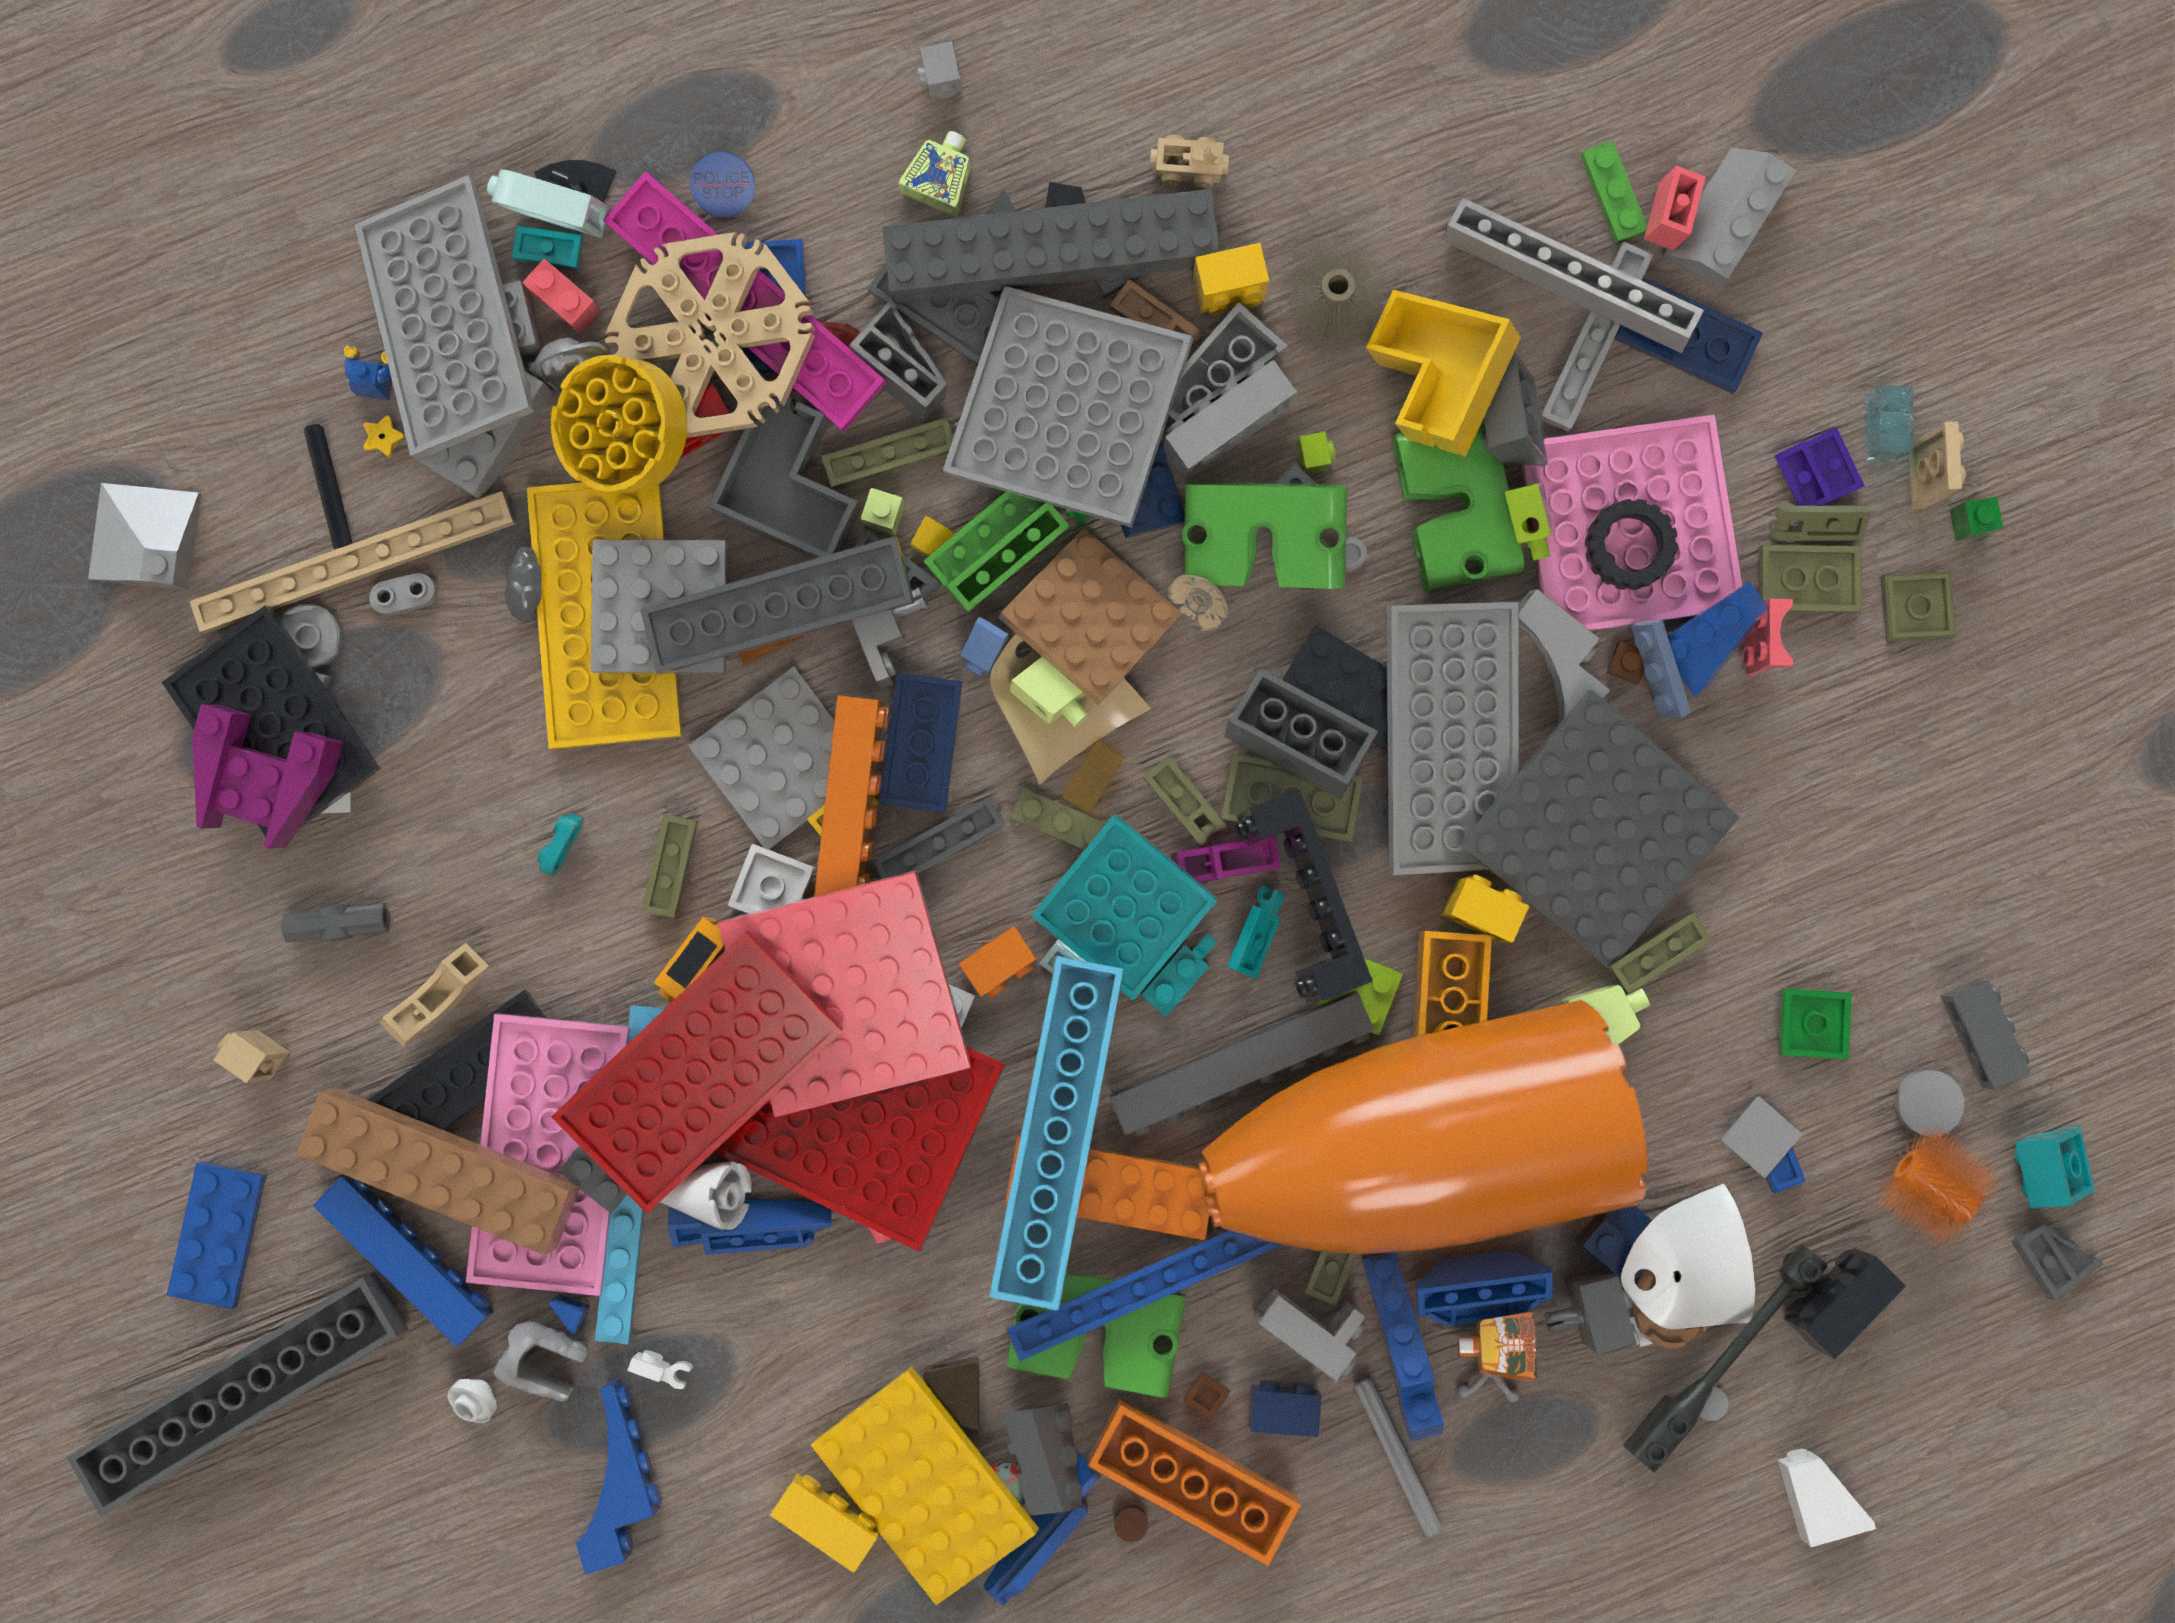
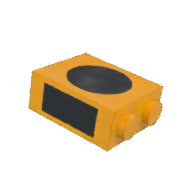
M702 917L653 982L660 987L658 993L669 1002L676 999L725 952L718 927L719 921L715 918Z

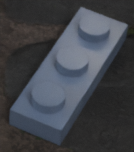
M1663 620L1640 621L1632 625L1635 644L1639 649L1645 668L1644 673L1649 681L1654 697V705L1658 710L1660 718H1682L1690 714L1691 709Z

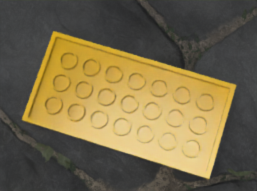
M583 482L527 488L531 547L541 567L542 593L541 600L537 606L548 748L556 750L683 737L677 674L591 672L593 540H666L661 483L649 490L638 493L597 491Z

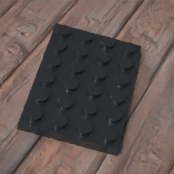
M264 605L162 682L193 730L201 704L221 705L251 714L243 747L287 759L294 732H311L343 741L335 774L300 828L381 769L271 606ZM257 824L266 837L269 827Z

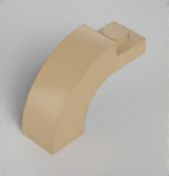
M467 943L463 944L441 961L433 975L416 992L382 1017L380 1024L404 1047L423 1031L426 1033L445 1017L478 983L489 965Z

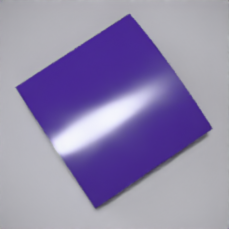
M1837 427L1775 455L1798 506H1824L1865 486Z

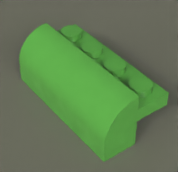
M1004 492L923 560V562L941 582L951 597L966 612H969L1065 531L1069 524L1050 503H1043Z

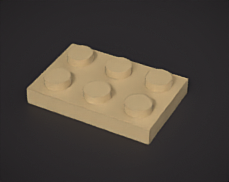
M1944 422L1908 445L1911 509H1925L1962 489L1966 476L1960 457L1964 439L1963 434L1959 432L1958 422Z

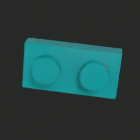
M517 226L511 258L516 262L536 265L543 259H546L556 268L579 271L584 239L581 235Z

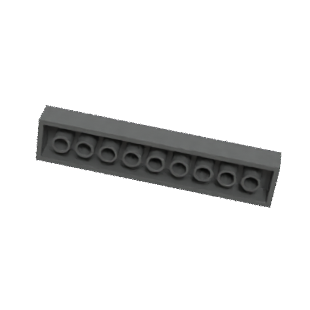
M1212 189L882 227L889 291L894 303L1002 291L1004 286L1019 289L1193 269L1195 257L1220 252Z
M376 1272L370 1273L66 1458L101 1517L407 1331L408 1327Z

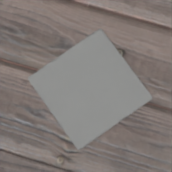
M1757 1096L1721 1138V1141L1766 1178L1802 1136V1133L1761 1097Z

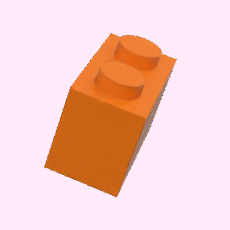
M1013 926L964 959L959 965L979 995L982 997L988 993L990 998L1007 988L1004 981L1014 974L1019 980L1035 969L1032 962L1037 958L1016 927Z

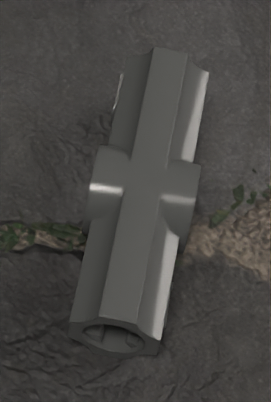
M386 903L352 907L350 905L319 907V910L283 914L281 932L285 942L315 939L331 941L353 938V935L383 933L389 931L390 912Z

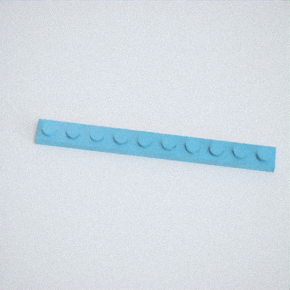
M631 1005L628 1026L631 1027L629 1042L665 1008ZM628 1194L610 1214L595 1341L629 1344L631 1342L644 1211Z

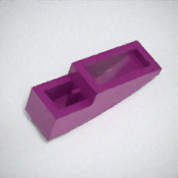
M1275 836L1247 846L1246 841L1171 854V860L1199 883L1281 869Z

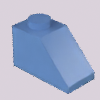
M979 617L960 655L961 659L966 662L963 667L979 677L982 673L990 676L994 663L1010 641L1008 633Z

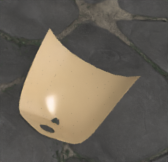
M1017 634L1007 643L991 669L990 683L994 697L1024 751L1039 785L1063 764L1093 743L1135 717L1151 710L1149 705L1124 678L1099 705L1085 695L1079 703L1089 716L1079 726L1074 728L1064 715L1051 724L1046 723L1009 691L1011 681L1042 657L1033 648L1027 656L1017 657L1015 654L1016 647L1023 641Z

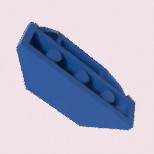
M1511 1250L1442 1258L1416 1284L1417 1312L1422 1317L1427 1316L1449 1327L1475 1324L1485 1319L1526 1313L1534 1309L1542 1301L1546 1302L1552 1299L1553 1272L1550 1267Z

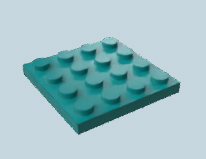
M1115 813L1031 916L1086 962L1123 969L1120 990L1134 1001L1217 902L1218 898Z

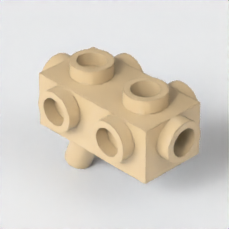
M1167 135L1165 138H1158L1157 149H1151L1149 169H1156L1155 179H1162V184L1179 186L1181 181H1194L1195 187L1208 189L1212 188L1214 183H1220L1221 174L1227 175L1229 155L1223 154L1224 143L1217 142L1214 138L1202 137L1195 141L1184 140V137L1179 135ZM1169 160H1175L1178 162L1179 165H1171L1166 163Z

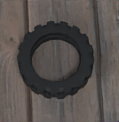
M1625 499L1607 507L1591 523L1588 528V536L1585 537V546H1587L1585 555L1587 562L1590 561L1593 566L1591 568L1592 572L1595 575L1599 574L1603 578L1602 582L1607 585H1615V588L1625 590L1626 588L1637 590L1651 585L1667 573V570L1673 565L1675 561L1674 555L1678 551V543L1675 540L1678 535L1676 528H1672L1670 524L1671 518L1668 514L1664 515L1660 512L1661 508L1659 506L1646 504L1647 501L1642 499L1636 501ZM1633 518L1640 520L1649 526L1656 536L1658 547L1656 558L1647 568L1634 572L1623 570L1612 563L1607 555L1604 542L1606 532L1613 523L1620 519Z

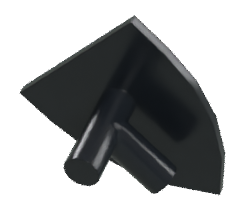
M566 160L549 164L534 171L536 179L591 195L604 202L616 170L586 160Z

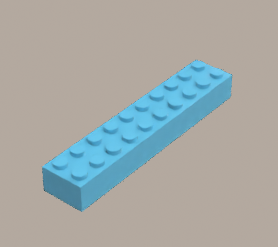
M1060 956L1056 957L990 1298L1056 1311L1059 1309L1123 974V969Z

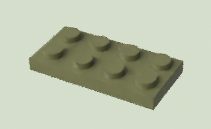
M1232 754L1221 819L1236 822L1238 821L1236 815L1244 810L1300 789L1317 836L1351 843L1354 835L1363 777L1355 775L1343 798L1339 799L1266 759Z

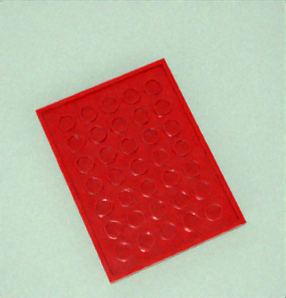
M966 1046L971 1061V1067L778 1117L774 1116L771 1102L768 1100L722 1143L714 1153L732 1162L742 1164L747 1169L920 1252L1006 1064Z

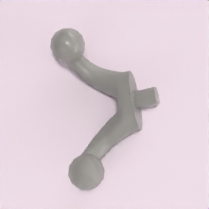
M1479 1372L1473 1384L1470 1386L1461 1385L1458 1388L1459 1396L1468 1398L1484 1384L1487 1378H1493L1510 1402H1516L1519 1399V1392L1515 1389H1509L1503 1377Z

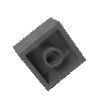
M1601 1267L1565 1277L1572 1307L1544 1313L1545 1320L1549 1322L1546 1325L1550 1334L1578 1326L1582 1343L1596 1354L1637 1344L1619 1276Z

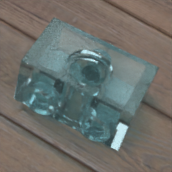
M1880 385L1867 395L1866 459L1900 460L1913 452V386Z

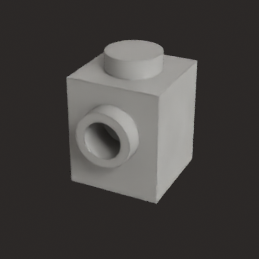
M952 41L920 48L923 66L917 69L921 87L928 86L930 98L946 99L954 96L956 92L962 91Z

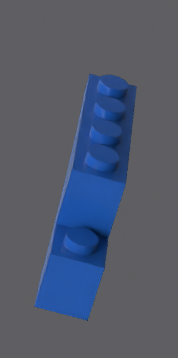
M1387 1252L1364 1258L1362 1263L1383 1334L1409 1441L1413 1442L1443 1434L1444 1423L1434 1394L1435 1379L1396 1253Z
M620 1379L608 1382L600 1389L606 1412L608 1461L604 1486L595 1514L587 1532L583 1533L575 1542L585 1575L624 1563L631 1554L633 1541L629 1530H624L623 1526L653 1517L660 1508L659 1504L662 1503L659 1487L657 1484H652L649 1471L652 1470L650 1457L647 1451L642 1452L639 1439L642 1437L639 1422L636 1418L632 1419L629 1406L632 1405L630 1392L627 1386L622 1387Z

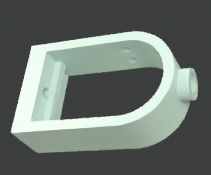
M500 169L498 177L492 176L487 186L488 195L493 196L491 202L498 206L598 238L603 236L606 225L603 219L609 214L610 206L591 195Z

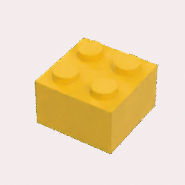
M1261 243L1195 257L1192 279L1201 314L1209 313L1210 316L1221 315L1228 312V308L1235 307L1238 302L1246 309L1258 306L1260 301L1265 299L1269 277Z
M1477 875L1457 879L1440 916L1481 935H1492V940L1496 942L1513 943L1529 908V905L1521 902L1523 897L1507 889L1496 891L1490 888L1492 882Z

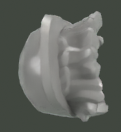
M562 338L547 344L541 349L536 360L528 364L529 372H531L532 376L544 382L545 385L552 386L561 394L563 388L560 385L576 366L593 357L610 355V352L599 342L580 343L572 338Z

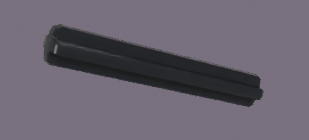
M319 424L306 426L304 434L332 545L336 550L353 543L324 428Z

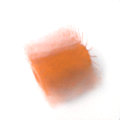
M1943 1132L1936 1139L1930 1137L1928 1142L1927 1140L1925 1141V1135L1918 1149L1917 1146L1915 1150L1912 1147L1910 1152L1907 1142V1155L1902 1156L1903 1159L1900 1160V1163H1897L1896 1169H1892L1895 1171L1892 1174L1894 1177L1888 1180V1182L1893 1180L1889 1184L1890 1188L1894 1185L1888 1193L1890 1194L1893 1189L1895 1190L1887 1200L1893 1196V1198L1895 1197L1892 1201L1893 1204L1896 1200L1898 1202L1892 1215L1897 1211V1208L1903 1207L1904 1204L1905 1206L1907 1205L1903 1215L1908 1214L1904 1223L1913 1215L1909 1224L1916 1218L1917 1220L1913 1227L1921 1221L1916 1231L1925 1223L1921 1232L1928 1226L1929 1228L1924 1236L1933 1229L1928 1239L1937 1231L1933 1240L1944 1233V1235L1946 1234L1944 1242L1951 1231L1952 1237L1958 1225L1960 1233L1961 1224H1963L1962 1238L1964 1224L1967 1222L1969 1228V1220L1972 1217L1974 1218L1976 1212L1984 1213L1978 1211L1980 1206L1988 1204L1981 1205V1202L1985 1200L1981 1198L1991 1193L1987 1192L1981 1196L1984 1193L1982 1191L1988 1190L1997 1180L1990 1186L1984 1187L1982 1190L1981 1188L1984 1185L1987 1186L1997 1173L1988 1180V1183L1985 1181L1980 1186L1987 1177H1990L1994 1169L1986 1177L1985 1175L1989 1168L1981 1174L1986 1164L1978 1170L1982 1163L1981 1161L1974 1168L1979 1157L1970 1167L1969 1165L1974 1156L1968 1161L1967 1159L1971 1152L1966 1156V1159L1963 1158L1967 1151L1966 1149L1959 1158L1958 1152H1961L1964 1145L1955 1153L1961 1141L1952 1149L1955 1141L1948 1146L1952 1137L1944 1143L1949 1133L1940 1141L1944 1134ZM1889 1201L1886 1204L1885 1208H1887L1890 1205ZM1901 1209L1898 1212L1897 1216H1899L1902 1213Z

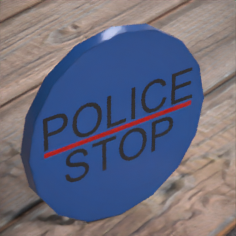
M724 151L708 153L697 161L691 172L690 189L693 198L701 209L712 216L723 218L736 216L748 208L754 197L756 183L753 172L747 163L734 153Z

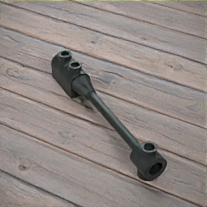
M1802 1244L1794 1252L1787 1254L1783 1260V1265L1779 1269L1783 1282L1701 1379L1696 1380L1675 1398L1671 1399L1665 1394L1623 1446L1653 1473H1656L1697 1424V1419L1710 1397L1714 1385L1793 1291L1807 1292L1827 1269L1828 1265Z

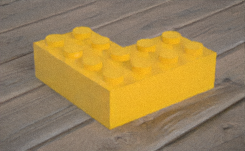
M1393 290L1366 349L1379 366L1417 376L1395 422L1407 440L1434 447L1436 444L1440 450L1466 457L1521 336L1510 319Z

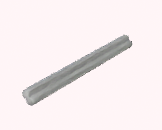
M1369 1377L1359 1380L1355 1383L1354 1387L1423 1532L1427 1537L1433 1536L1442 1530L1436 1514L1372 1380Z

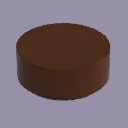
M1127 1505L1119 1509L1114 1518V1528L1117 1535L1127 1542H1136L1143 1538L1148 1529V1520L1145 1512L1135 1505Z

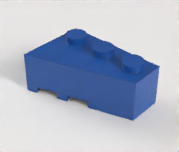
M1750 581L1667 635L1680 677L1695 697L1712 683L1722 667L1729 661L1739 645L1746 639L1769 609Z

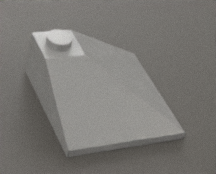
M101 483L88 580L189 590L201 494Z

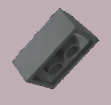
M1514 352L1483 418L1482 423H1485L1486 432L1482 433L1483 445L1485 450L1491 452L1501 463L1533 466L1548 465L1535 378L1517 353Z

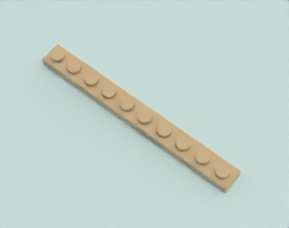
M501 491L189 602L199 632L206 634L246 620L264 605L271 606L274 610L504 529L516 523L506 494Z

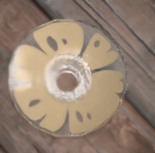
M1182 575L1175 578L1169 586L1168 601L1183 613L1180 620L1187 625L1199 630L1212 631L1219 628L1227 618L1228 607L1224 596L1207 579L1196 575Z

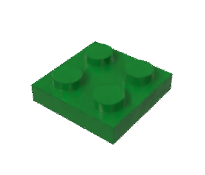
M1781 988L1778 1055L1849 1060L1852 993Z

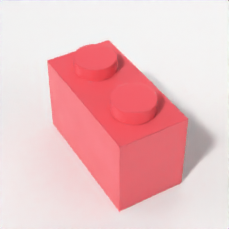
M1676 165L1659 181L1644 240L1670 250H1675L1691 235L1705 176Z
M543 259L522 282L534 297L580 336L602 312L589 296L546 259Z

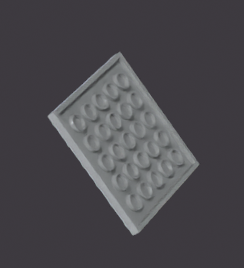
M1004 286L943 468L944 474L1132 527L1193 343L1192 336Z

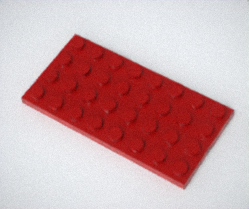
M747 930L560 1107L551 1118L648 1214L831 1043L844 1028Z

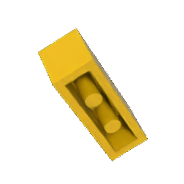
M797 1473L773 1508L770 1516L855 1573L878 1538L879 1532L875 1528L877 1524L865 1516L864 1513L857 1515L848 1508L849 1504L842 1497L836 1494L830 1496L820 1489V1483L809 1475L802 1477Z

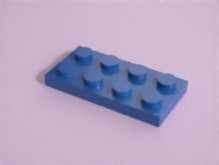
M205 1162L196 1163L167 1296L229 1309L237 1307L266 1175Z

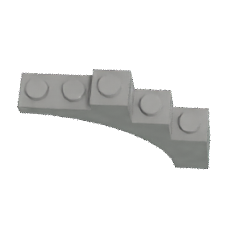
M1538 589L1530 590L1518 605L1519 627L1528 634L1543 656L1552 677L1558 704L1559 725L1588 690H1593L1607 702L1605 695L1609 692V689L1579 666L1581 662L1583 664L1587 663L1595 654L1597 648L1594 645L1599 638Z

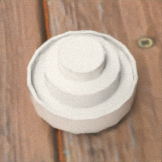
M460 1379L454 1383L447 1394L448 1401L454 1412L466 1421L485 1423L490 1420L497 1409L492 1389L483 1380Z

